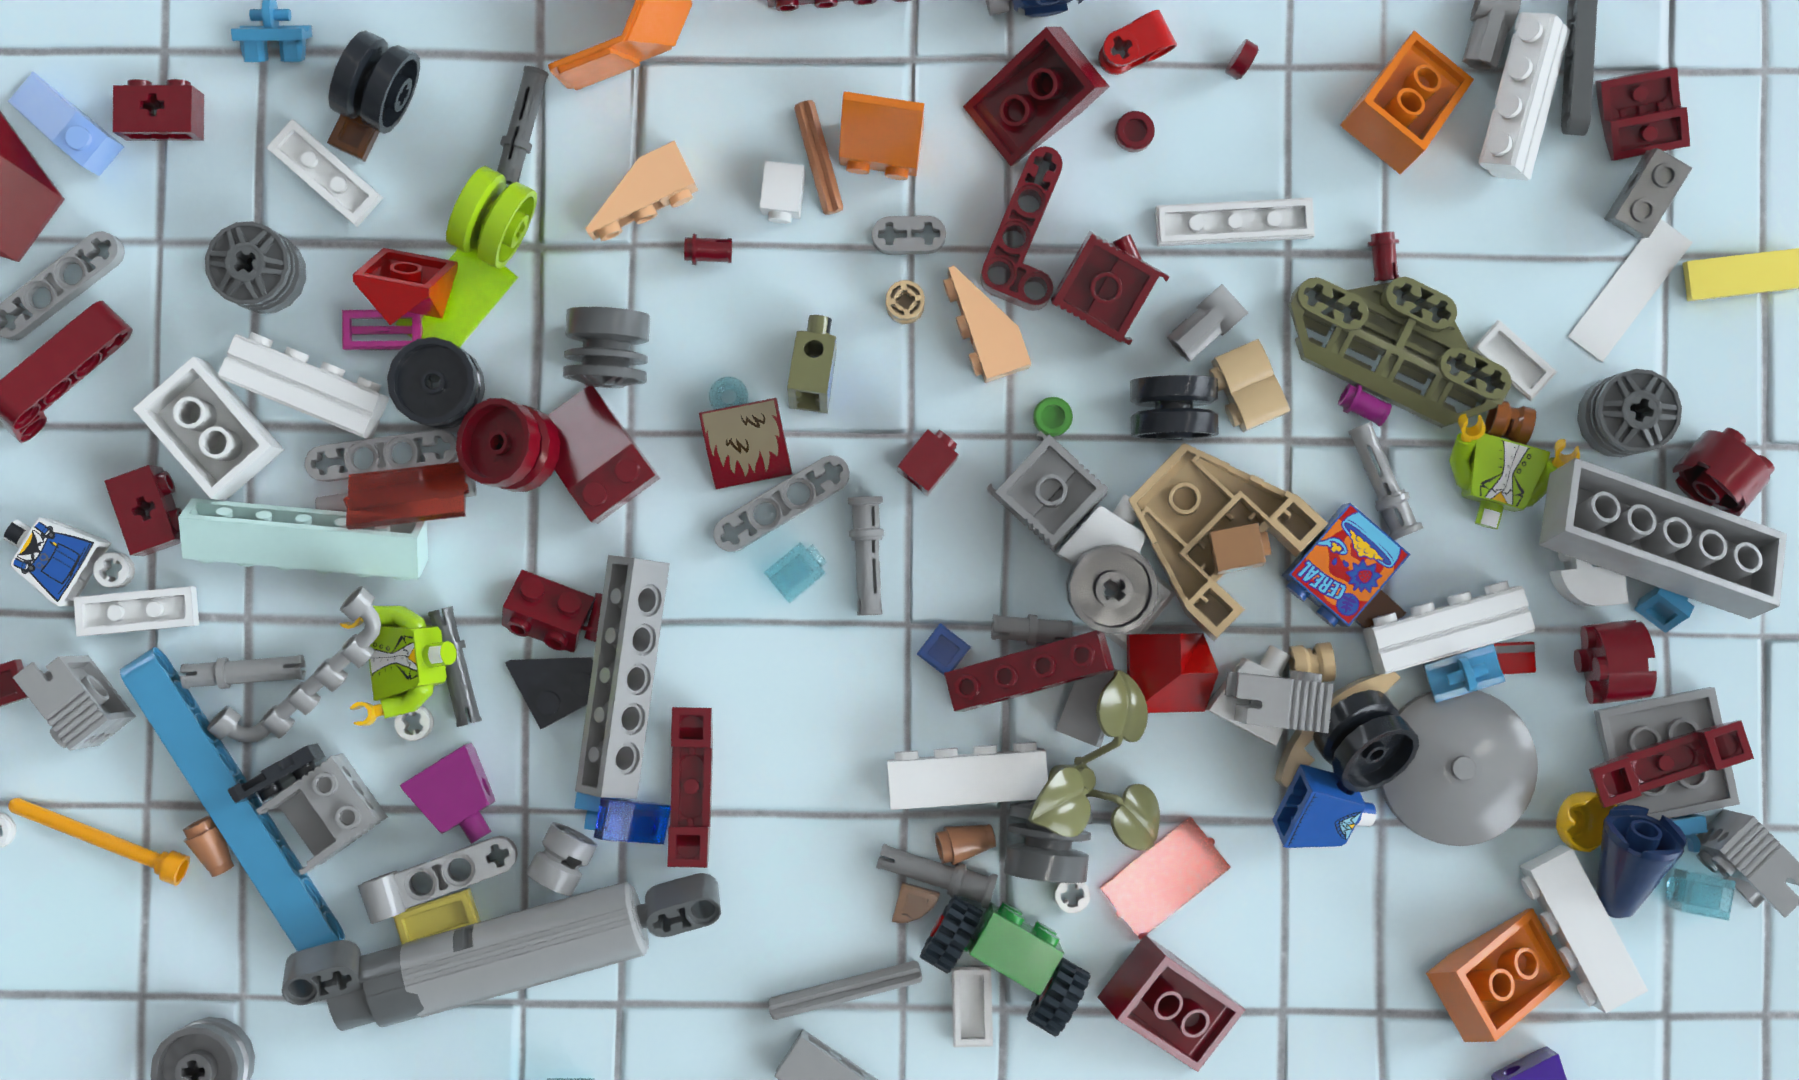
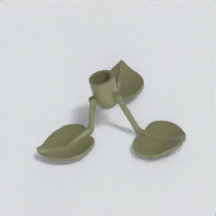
M1115 670L1112 679L1100 693L1096 708L1097 721L1101 730L1106 736L1114 737V739L1083 757H1075L1074 764L1054 766L1049 773L1047 783L1037 797L1028 821L1042 826L1059 836L1075 837L1083 832L1090 818L1091 805L1087 797L1112 801L1118 805L1113 811L1110 820L1115 836L1125 846L1134 850L1145 851L1154 846L1158 836L1160 809L1155 794L1143 784L1129 785L1125 789L1122 798L1115 794L1094 790L1096 777L1094 772L1086 766V763L1119 747L1123 739L1128 742H1137L1142 737L1147 726L1148 709L1141 689L1128 674L1121 670Z

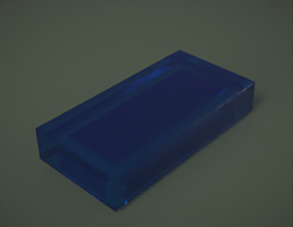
M601 798L594 838L606 841L664 845L671 805Z

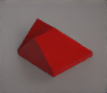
M383 248L353 273V282L389 325H392L407 312L443 319L457 273L458 262Z
M1204 633L1127 634V674L1141 689L1146 700L1148 713L1205 712L1219 672Z

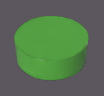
M1058 397L1043 399L1033 412L1034 426L1046 436L1057 437L1064 434L1069 429L1073 420L1071 407L1066 401Z

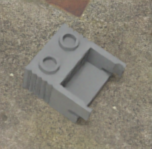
M1039 431L1036 435L1037 440L1042 441L1039 446L997 490L990 484L987 487V491L1020 522L1028 525L1029 530H1033L1035 535H1039V539L1044 540V544L1050 545V549L1054 552L1107 495L1108 487L1105 484H1101L1099 479H1095V475L1090 474L1088 469H1084V465L1079 464L1078 460L1051 435L1046 436L1042 431Z
M89 655L57 657L46 666L48 669L46 673H43L34 662H31L13 677L44 719L52 726L50 729L52 738L61 747L68 748L69 750L100 746L136 717Z
M1291 670L1290 678L1227 671L1225 695L1250 700L1248 705L1236 704L1235 721L1249 725L1329 733L1333 684L1322 682V674Z
M344 754L329 757L327 761L322 762L320 766L308 772L302 779L297 780L256 809L257 813L261 815L267 813L268 809L271 810L279 806L314 855L313 858L307 861L306 867L298 870L301 875L325 863L356 841L357 838H360L362 834L367 833L368 830L378 825L380 821L388 818Z
M1723 809L1707 825L1708 832L1697 835L1701 843L1700 852L1696 855L1699 861L1712 872L1718 870L1753 907L1757 908L1766 900L1786 918L1799 905V896L1786 884L1787 882L1799 886V862L1754 816Z

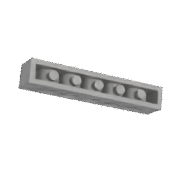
M608 555L575 792L601 798L637 799L670 563Z

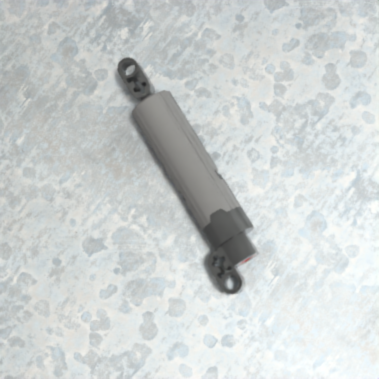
M698 873L657 884L646 892L645 903L640 904L635 888L625 881L362 956L359 947L355 943L347 940L333 941L297 951L287 958L281 990L282 996L287 1002L294 1005H307L327 999L333 1022L341 1031L376 1022L379 1027H386L418 1017H426L644 956L649 948L647 929L655 936L670 937L709 926L715 923L721 915L718 882L709 874Z

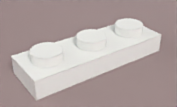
M293 119L287 123L266 147L357 227L383 199L381 195Z
M196 586L73 597L76 636L199 625Z

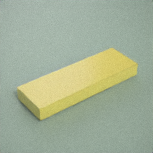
M1799 248L1692 260L1682 263L1687 302L1799 289Z

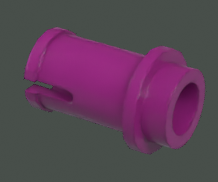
M1348 384L1338 401V405L1343 407V412L1348 414L1352 411L1376 423L1379 427L1384 424L1392 408L1390 403H1386L1362 391V386L1359 384L1355 386Z

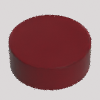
M1245 39L1230 60L1225 73L1236 80L1241 79L1253 63L1259 51L1258 45Z
M1140 111L1125 113L1118 120L1115 127L1116 142L1122 149L1128 152H1140L1150 145L1155 133L1154 123L1151 118Z

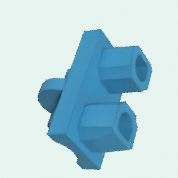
M263 0L262 9H250V20L263 21V26H240V28L231 29L232 41H240L244 62L268 61L267 41H279L280 59L282 62L303 61L306 55V39L313 37L312 25H279V21H291V10L278 9L276 0Z
M1494 644L1422 664L1434 702L1436 703L1506 682L1497 659Z

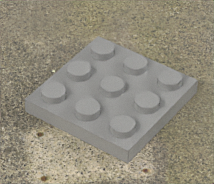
M1715 687L1594 710L1605 762L1657 742L1723 724ZM1732 766L1718 771L1709 770L1642 792V796L1618 803L1617 806L1634 805L1649 809L1648 816L1660 820L1662 815L1667 818H1674L1740 804Z

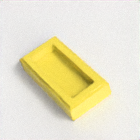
M470 888L406 909L405 912L393 916L401 944L481 922Z

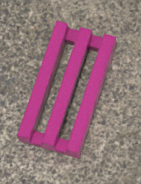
M342 310V348L344 350H401L402 347L411 342L422 339L423 315L407 312L400 318L412 319V326H352V319L384 318L377 310ZM412 334V341H352V335Z

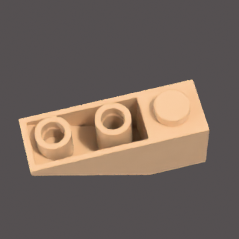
M675 140L637 159L585 228L593 240L598 238L601 241L612 239L622 233L621 227L633 221L636 224L645 223L658 215L656 210L669 204L673 208L678 207L693 198L692 193L698 191V188Z
M955 266L948 267L947 274L949 278L943 280L950 303L954 301L958 303L961 316L956 317V322L962 339L970 338L974 352L968 354L975 376L982 375L984 382L988 383L1029 369L1031 361L1019 326Z

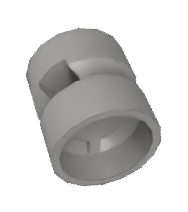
M553 822L542 841L545 850L535 854L526 874L550 890L571 896L582 877L579 868L589 864L598 845L584 834L568 826Z

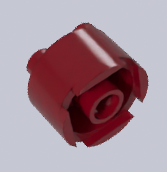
M1726 428L1723 432L1715 430L1705 431L1672 470L1673 473H1679L1680 476L1675 482L1689 499L1740 516L1768 484L1770 475L1775 470V467L1766 457L1757 455L1745 444V437L1739 431L1733 428Z
M1624 620L1581 627V649L1574 651V664L1578 673L1584 672L1586 680L1585 692L1590 704L1636 700L1653 695L1656 688L1657 671H1649L1648 658H1655V651L1645 624L1641 621L1636 622V620Z

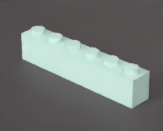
M195 498L190 499L178 517L182 559H193L202 563L227 562L237 563L244 567L261 565L272 566L281 570L295 568L315 570L323 574L340 572L352 573L359 577L374 575L393 577L397 580H410L420 578L428 561L427 520L422 518Z

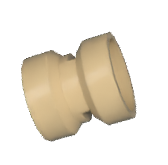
M909 280L894 283L886 294L888 315L899 324H911L921 317L924 311L925 296L920 286Z
M1330 642L1317 643L1312 650L1311 648H1305L1303 645L1289 646L1288 654L1291 657L1288 663L1290 672L1293 670L1322 674V682L1335 680V657Z

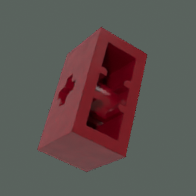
M140 79L128 80L127 85H113V133L126 141H204V94L192 86L191 82L180 79L167 80L166 85H152V82Z
M927 429L899 463L897 472L928 496L957 461L959 454L954 451L957 443L941 430L933 434Z
M147 465L104 481L130 555L146 556L181 543L178 517L182 510L176 508L172 493H175V486L167 471H164L162 467ZM150 503H154L155 509L150 511V516H146L145 511L151 508Z

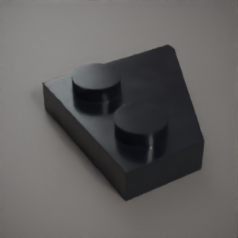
M594 657L509 660L505 663L540 730L587 705Z
M318 743L307 745L263 769L261 774L248 782L234 785L228 789V792L235 804L258 797L264 802L284 790L281 783L293 776L296 781L302 779L304 775H307L308 772L317 767L316 762L326 756Z

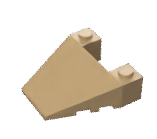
M1183 443L1128 501L1144 533L1147 535L1146 537L1185 614L1215 641L1245 609L1216 583L1224 574L1216 576L1208 540L1209 533L1258 523L1260 532L1268 531L1297 557L1328 523L1298 495L1279 489L1264 482L1265 480L1255 475H1249L1230 466L1227 462Z

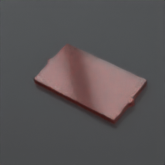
M459 462L349 474L348 496L343 499L347 507L346 527L350 530L466 516V494L470 492L469 486L466 483V473Z
M1189 816L1158 840L1151 849L1143 852L1099 888L1116 908V916L1118 918L1123 917L1141 940L1144 935L1151 932L1231 867L1215 848V840L1211 837L1207 838L1193 818Z

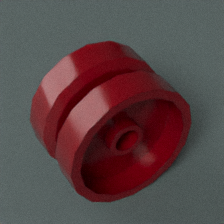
M489 398L476 404L464 416L457 432L456 452L460 466L471 479L484 485L499 487L512 492H528L540 487L552 475L559 460L561 442L557 427L547 414L504 398Z

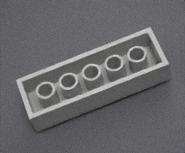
M1577 458L1572 459L1549 474L1539 546L1747 619H1752L1780 607L1786 533Z

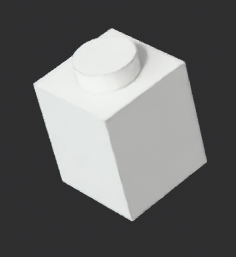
M765 161L759 208L762 215H768V221L787 224L791 223V218L801 219L806 176L804 165Z

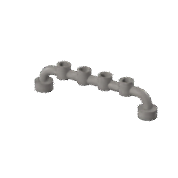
M362 586L350 594L342 604L340 611L352 621L361 617L365 624L364 629L358 635H353L331 659H326L305 682H300L278 706H273L258 724L249 728L242 727L238 724L241 715L230 706H226L212 719L207 730L219 740L228 736L235 741L243 743L258 742L270 733L274 734L277 738L284 736L295 722L290 716L297 709L304 715L310 713L321 699L317 692L323 686L333 692L346 679L348 673L343 669L352 662L360 668L373 655L375 650L370 645L380 634L381 628L379 614L371 605L375 597Z

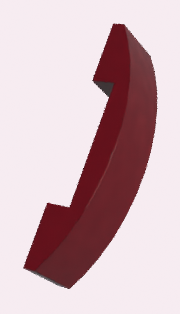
M672 707L670 826L668 827L667 867L707 868L712 805V708Z
M1736 720L1648 745L1590 768L1589 771L1601 807L1606 808L1640 797L1642 792L1709 770L1718 771L1754 759L1742 720Z

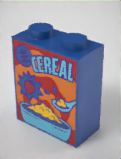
M1351 503L1343 504L1327 522L1326 527L1306 546L1282 574L1289 581L1286 588L1303 602L1307 598L1319 607L1316 614L1332 627H1335L1336 624H1339L1341 627H1349L1411 555Z

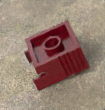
M1089 231L1054 292L1051 302L1055 306L1060 305L1062 310L1066 309L1067 313H1073L1075 317L1079 316L1080 320H1085L1087 324L1115 340L1123 341L1130 345L1133 341L1132 338L1125 337L1128 329L1157 279L1163 277L1167 282L1169 275L1127 251L1121 250L1120 247H1115L1113 243H1108L1106 239L1102 240L1100 236H1096L1093 232Z

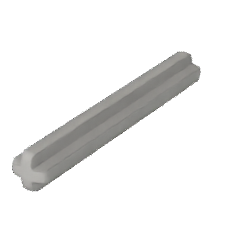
M917 961L887 967L771 997L768 1001L769 1012L774 1020L920 983L922 981V973Z

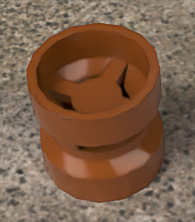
M1503 401L1502 405L1498 404L1497 408L1488 411L1485 421V433L1527 445L1534 430L1536 410L1525 406L1514 408L1510 406L1509 402Z

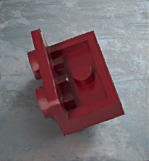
M521 569L503 605L502 626L517 636H529L543 641L554 650H566L574 653L578 646L579 635L592 610L595 597Z

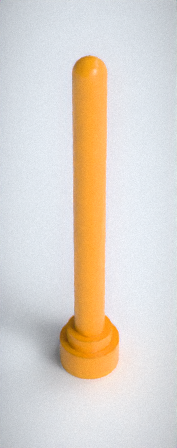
M13 798L8 803L10 812L154 869V873L159 875L161 881L177 886L184 878L189 867L190 857L177 851L157 853L20 798Z

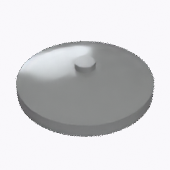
M1478 690L1438 703L1434 702L1430 691L1414 698L1399 710V716L1418 735L1419 748L1415 758L1408 767L1392 781L1380 787L1388 807L1397 819L1408 829L1423 838L1451 846L1480 844L1499 836L1514 825L1527 809L1532 799L1538 774L1537 754L1533 739L1528 728L1516 712L1498 698Z

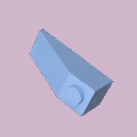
M34 72L30 74L8 100L13 107L55 145L82 167L98 176L104 172L124 148L120 142Z

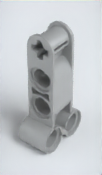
M492 837L400 872L396 870L363 882V884L358 885V889L370 923L374 924L405 912L410 907L508 871L516 862L518 855L517 847L508 837ZM498 844L501 850L507 848L509 851V855L504 858V865H499L497 860L490 861L488 857L494 851L493 845ZM455 858H463L470 863L471 874L468 878L461 880L451 874L450 865ZM424 872L431 876L433 887L430 892L423 894L414 889L412 879L415 873Z

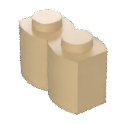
M1259 339L1217 356L1211 361L1213 368L1209 370L1210 377L1218 379V391L1223 390L1228 398L1229 404L1225 405V411L1233 427L1239 425L1242 432H1246L1281 417L1290 411L1282 388L1274 375L1269 359Z

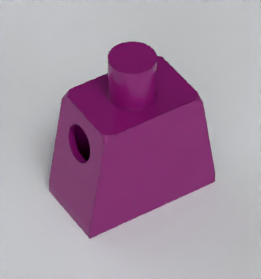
M472 743L463 745L400 785L404 793L440 833L443 834L460 825L472 844L492 832L480 811L496 801Z

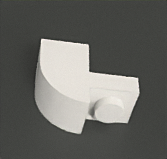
M1557 552L1559 560L1564 562L1565 570L1549 572L1554 587L1566 600L1581 606L1629 604L1625 575L1599 566L1593 567L1591 563Z

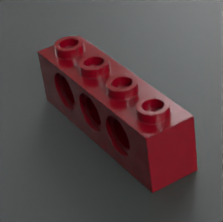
M1095 630L945 672L944 675L954 711L965 712L1114 671V666L1105 633Z

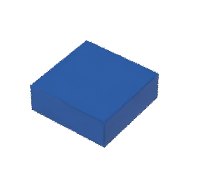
M940 623L917 652V655L944 675L945 672L956 668L971 646Z

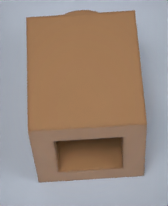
M1258 523L1213 531L1208 536L1216 576L1262 567L1266 563L1265 556L1271 555L1268 534L1266 531L1260 532Z

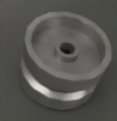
M207 1017L189 1023L160 1043L152 1058L150 1077L151 1080H250L254 1073L255 1053L250 1038L240 1026L224 1018Z

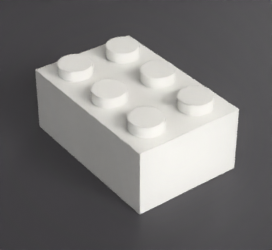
M194 356L133 408L210 499L226 501L284 451L282 446L224 380L218 378V373L211 364Z

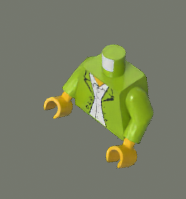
M1461 414L1458 418V425L1462 433H1459L1456 437L1449 462L1456 485L1462 489V497L1480 502L1475 524L1490 529H1498L1503 509L1517 512L1524 510L1526 507L1533 506L1547 493L1549 474L1574 458L1580 459L1579 446H1576L1569 455L1560 453L1566 446V440L1559 439L1554 446L1555 457L1549 458L1551 453L1549 451L1486 434V426L1481 415L1478 416V421L1474 426L1467 427V415Z
M373 606L379 614L381 628L380 634L370 645L375 651L369 659L373 700H380L381 704L354 703L350 710L365 707L368 711L367 718L364 721L354 722L355 725L370 726L376 721L378 716L384 715L386 719L418 710L433 694L434 686L445 682L447 678L445 666L453 664L456 660V648L449 641L442 642L440 628L438 626L426 625L423 617L405 606ZM359 617L354 623L342 622L340 625L343 628L350 629L361 625L364 621Z

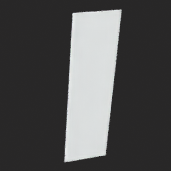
M1660 219L1650 237L1640 240L1568 337L1599 361L1603 362L1693 242Z

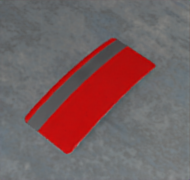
M1534 642L1493 643L1503 674L1536 672Z

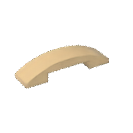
M1396 672L1388 674H1372L1353 681L1332 694L1331 708L1354 693L1366 690L1385 693L1401 677ZM1295 730L1277 766L1275 781L1283 787L1289 786L1300 764L1309 766L1315 761L1304 749L1313 740V731Z

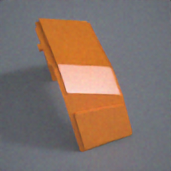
M635 0L621 36L548 64V68L567 89L574 88L575 90L640 66L641 61L667 52L676 45L693 3L691 0Z

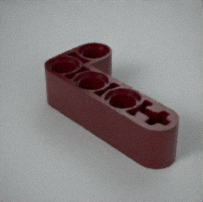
M1046 146L1035 149L1028 157L985 259L980 277L981 285L986 292L1031 311L1040 310L1045 307L1052 296L1054 288L1049 275L1023 263L1057 184L1063 165L1062 157L1058 151ZM1043 161H1047L1050 163L1049 170L1045 173L1041 186L1034 183L1038 168ZM1026 195L1033 196L1039 202V208L1034 212H1025L1020 208L1018 200ZM1009 231H1017L1023 236L1024 244L1019 248H1010L1003 241L1004 234ZM993 267H1003L1009 273V280L1004 284H994L988 278V271ZM1029 282H1039L1045 289V296L1038 300L1030 299L1024 292V286Z
M104 301L92 304L0 380V424L21 443L36 436L47 422L43 411L119 349L129 339L133 329Z

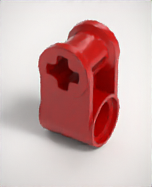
M1154 10L1109 34L1099 51L1098 60L1105 72L1119 75L1167 54L1177 46V43L1160 10ZM1113 47L1117 52L1122 50L1125 51L1123 59L1120 54L1112 55L1111 51Z

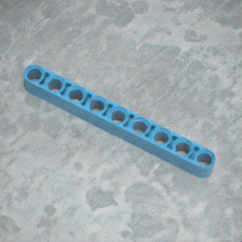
M153 647L121 668L120 676L295 949L301 951L333 941L345 940L342 927L308 874L301 875L298 871L303 866L268 812L261 815L257 813L256 809L262 806L259 798L236 804L233 801L228 789L238 783L243 784L248 781L222 741L207 730L210 722L189 690L182 687L180 676L166 655L157 647Z

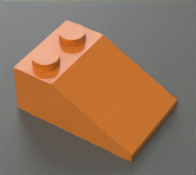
M1413 31L1359 98L1340 126L1396 172L1401 174L1426 150L1474 79L1416 31Z
M844 91L839 146L840 165L846 166V171L856 174H869V170L885 172V177L895 180H907L908 175L917 176L924 130L925 103Z
M1533 908L1524 910L1451 952L1426 973L1464 1042H1496L1571 977Z

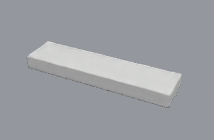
M1312 198L1158 205L1155 207L1157 247L1312 239L1315 236Z

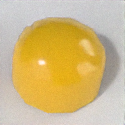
M1581 791L1569 795L1561 804L1556 817V829L1560 839L1568 847L1573 848V850L1583 852L1595 850L1601 846L1604 819L1617 804L1602 808L1597 793L1590 791Z

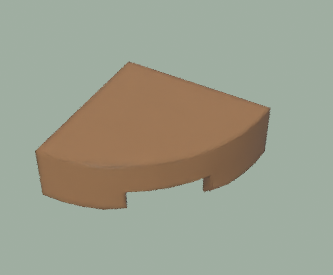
M902 882L892 922L908 923L923 917L934 908L939 899L940 892Z

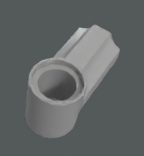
M1475 0L1470 17L1473 25L1462 62L1471 68L1481 71H1494L1498 67L1507 32L1512 29L1515 23L1521 0Z
M1223 284L1196 307L1198 310L1188 319H1185L1167 337L1173 348L1188 362L1196 357L1220 334L1222 336L1248 314L1247 310Z

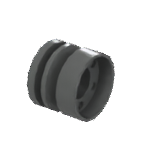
M253 221L236 222L221 229L211 240L205 255V271L212 288L224 299L259 314L277 313L291 306L301 295L306 282V263L299 249L287 238L271 228ZM250 258L254 259L252 261L254 269L251 272L247 271L249 269L247 261Z
M573 307L567 309L565 335L573 340L583 342V347L564 351V357L569 360L582 362V365L564 366L563 377L581 382L587 386L602 388H623L629 385L646 383L647 373L642 370L629 368V365H644L648 363L646 355L630 351L631 345L649 342L650 315L640 311L611 307Z
M1633 369L1599 380L1586 390L1579 403L1577 421L1581 435L1591 448L1605 456L1622 458L1658 449L1672 439L1681 422L1682 405L1677 390L1667 378L1652 370ZM1632 405H1636L1635 411L1641 413L1640 418L1635 419L1636 413L1630 410Z
M1036 800L1027 803L1010 804L1009 814L1027 819L1026 823L1008 824V831L1024 836L1025 841L1024 843L1006 845L1004 873L1015 877L1048 882H1086L1089 855L1072 849V842L1091 840V833L1083 830L1082 833L1075 837L1059 836L1042 826L1028 821ZM1091 812V814H1090V818H1089V821H1088L1087 825H1088V824H1092V821H1093V813H1092V812Z

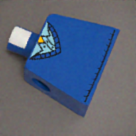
M1300 764L1272 820L1285 848L1337 847L1347 843L1356 825L1372 826L1376 819V808L1373 803L1364 802L1360 792L1350 791L1343 786L1335 773Z

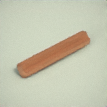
M812 100L803 101L796 104L794 109L821 207L825 215L838 213L843 210V203L816 106Z

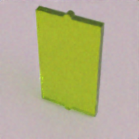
M477 248L469 253L457 249L449 258L451 261L458 262V269L443 319L422 315V339L436 337L461 347L519 278L505 266L497 269L481 261L478 258ZM400 318L395 325L412 326V318Z

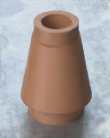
M210 815L183 829L187 837L184 839V842L207 871L210 872L212 877L218 876L234 866L227 842Z
M990 824L984 826H946L943 828V831L935 833L936 847L942 864L951 862L952 865H956L990 848L996 847L995 835Z

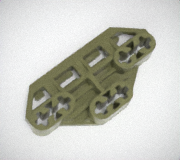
M1315 277L1301 283L1292 293L1288 307L1298 335L1295 342L1301 360L1354 386L1359 384L1363 390L1434 425L1443 428L1458 422L1461 414H1466L1467 418L1497 408L1498 404L1502 405L1511 388V376L1507 369L1469 349L1455 322L1457 307L1454 301L1447 295L1412 278L1398 277L1389 283L1345 290L1324 279ZM1311 290L1316 292L1315 299L1319 301L1313 306L1307 303L1309 297L1306 294ZM1397 290L1403 292L1402 299L1405 300L1400 305L1396 303L1397 296L1393 294ZM1333 298L1337 301L1330 306L1333 309L1326 315L1322 314L1329 307L1326 303ZM1420 298L1425 299L1418 305L1414 304ZM1346 307L1351 309L1350 316L1353 318L1348 323L1343 321L1344 314L1340 312ZM1416 307L1421 308L1413 314L1410 313ZM1433 307L1438 308L1437 316L1441 318L1436 322L1431 320L1433 313L1428 311ZM1306 328L1324 337L1327 336L1329 330L1332 331L1325 348L1322 347V342L1312 337L1308 338ZM1349 348L1374 361L1378 355L1382 357L1373 372L1371 371L1372 366L1345 354L1346 350ZM1455 359V367L1460 371L1452 375L1450 373L1451 366L1447 362ZM1475 367L1478 368L1476 371L1472 372L1471 374L1466 373V372H1468V371H1470V370H1472V369H1475ZM1397 372L1423 385L1427 379H1430L1431 382L1424 396L1420 395L1421 390L1396 379ZM1471 376L1475 377V379L1470 380L1467 383H1464V381L1469 379ZM1490 376V384L1495 389L1486 391L1487 383L1480 379ZM1448 396L1471 409L1457 413L1455 407L1446 403L1445 400Z

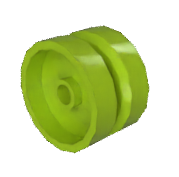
M487 166L479 168L470 177L454 205L446 230V242L465 253H469L477 248L478 258L481 261L497 269L504 267L515 254L529 228L537 204V193L535 190L519 182L512 183L506 187V178L503 174Z

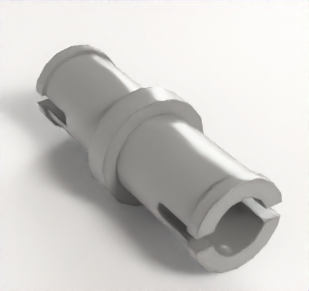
M993 614L992 621L994 622L991 624V639L1026 641V645L1035 646L1036 642L1052 643L1072 637L1073 624L1070 620L1038 619L1037 615L1028 614V618Z

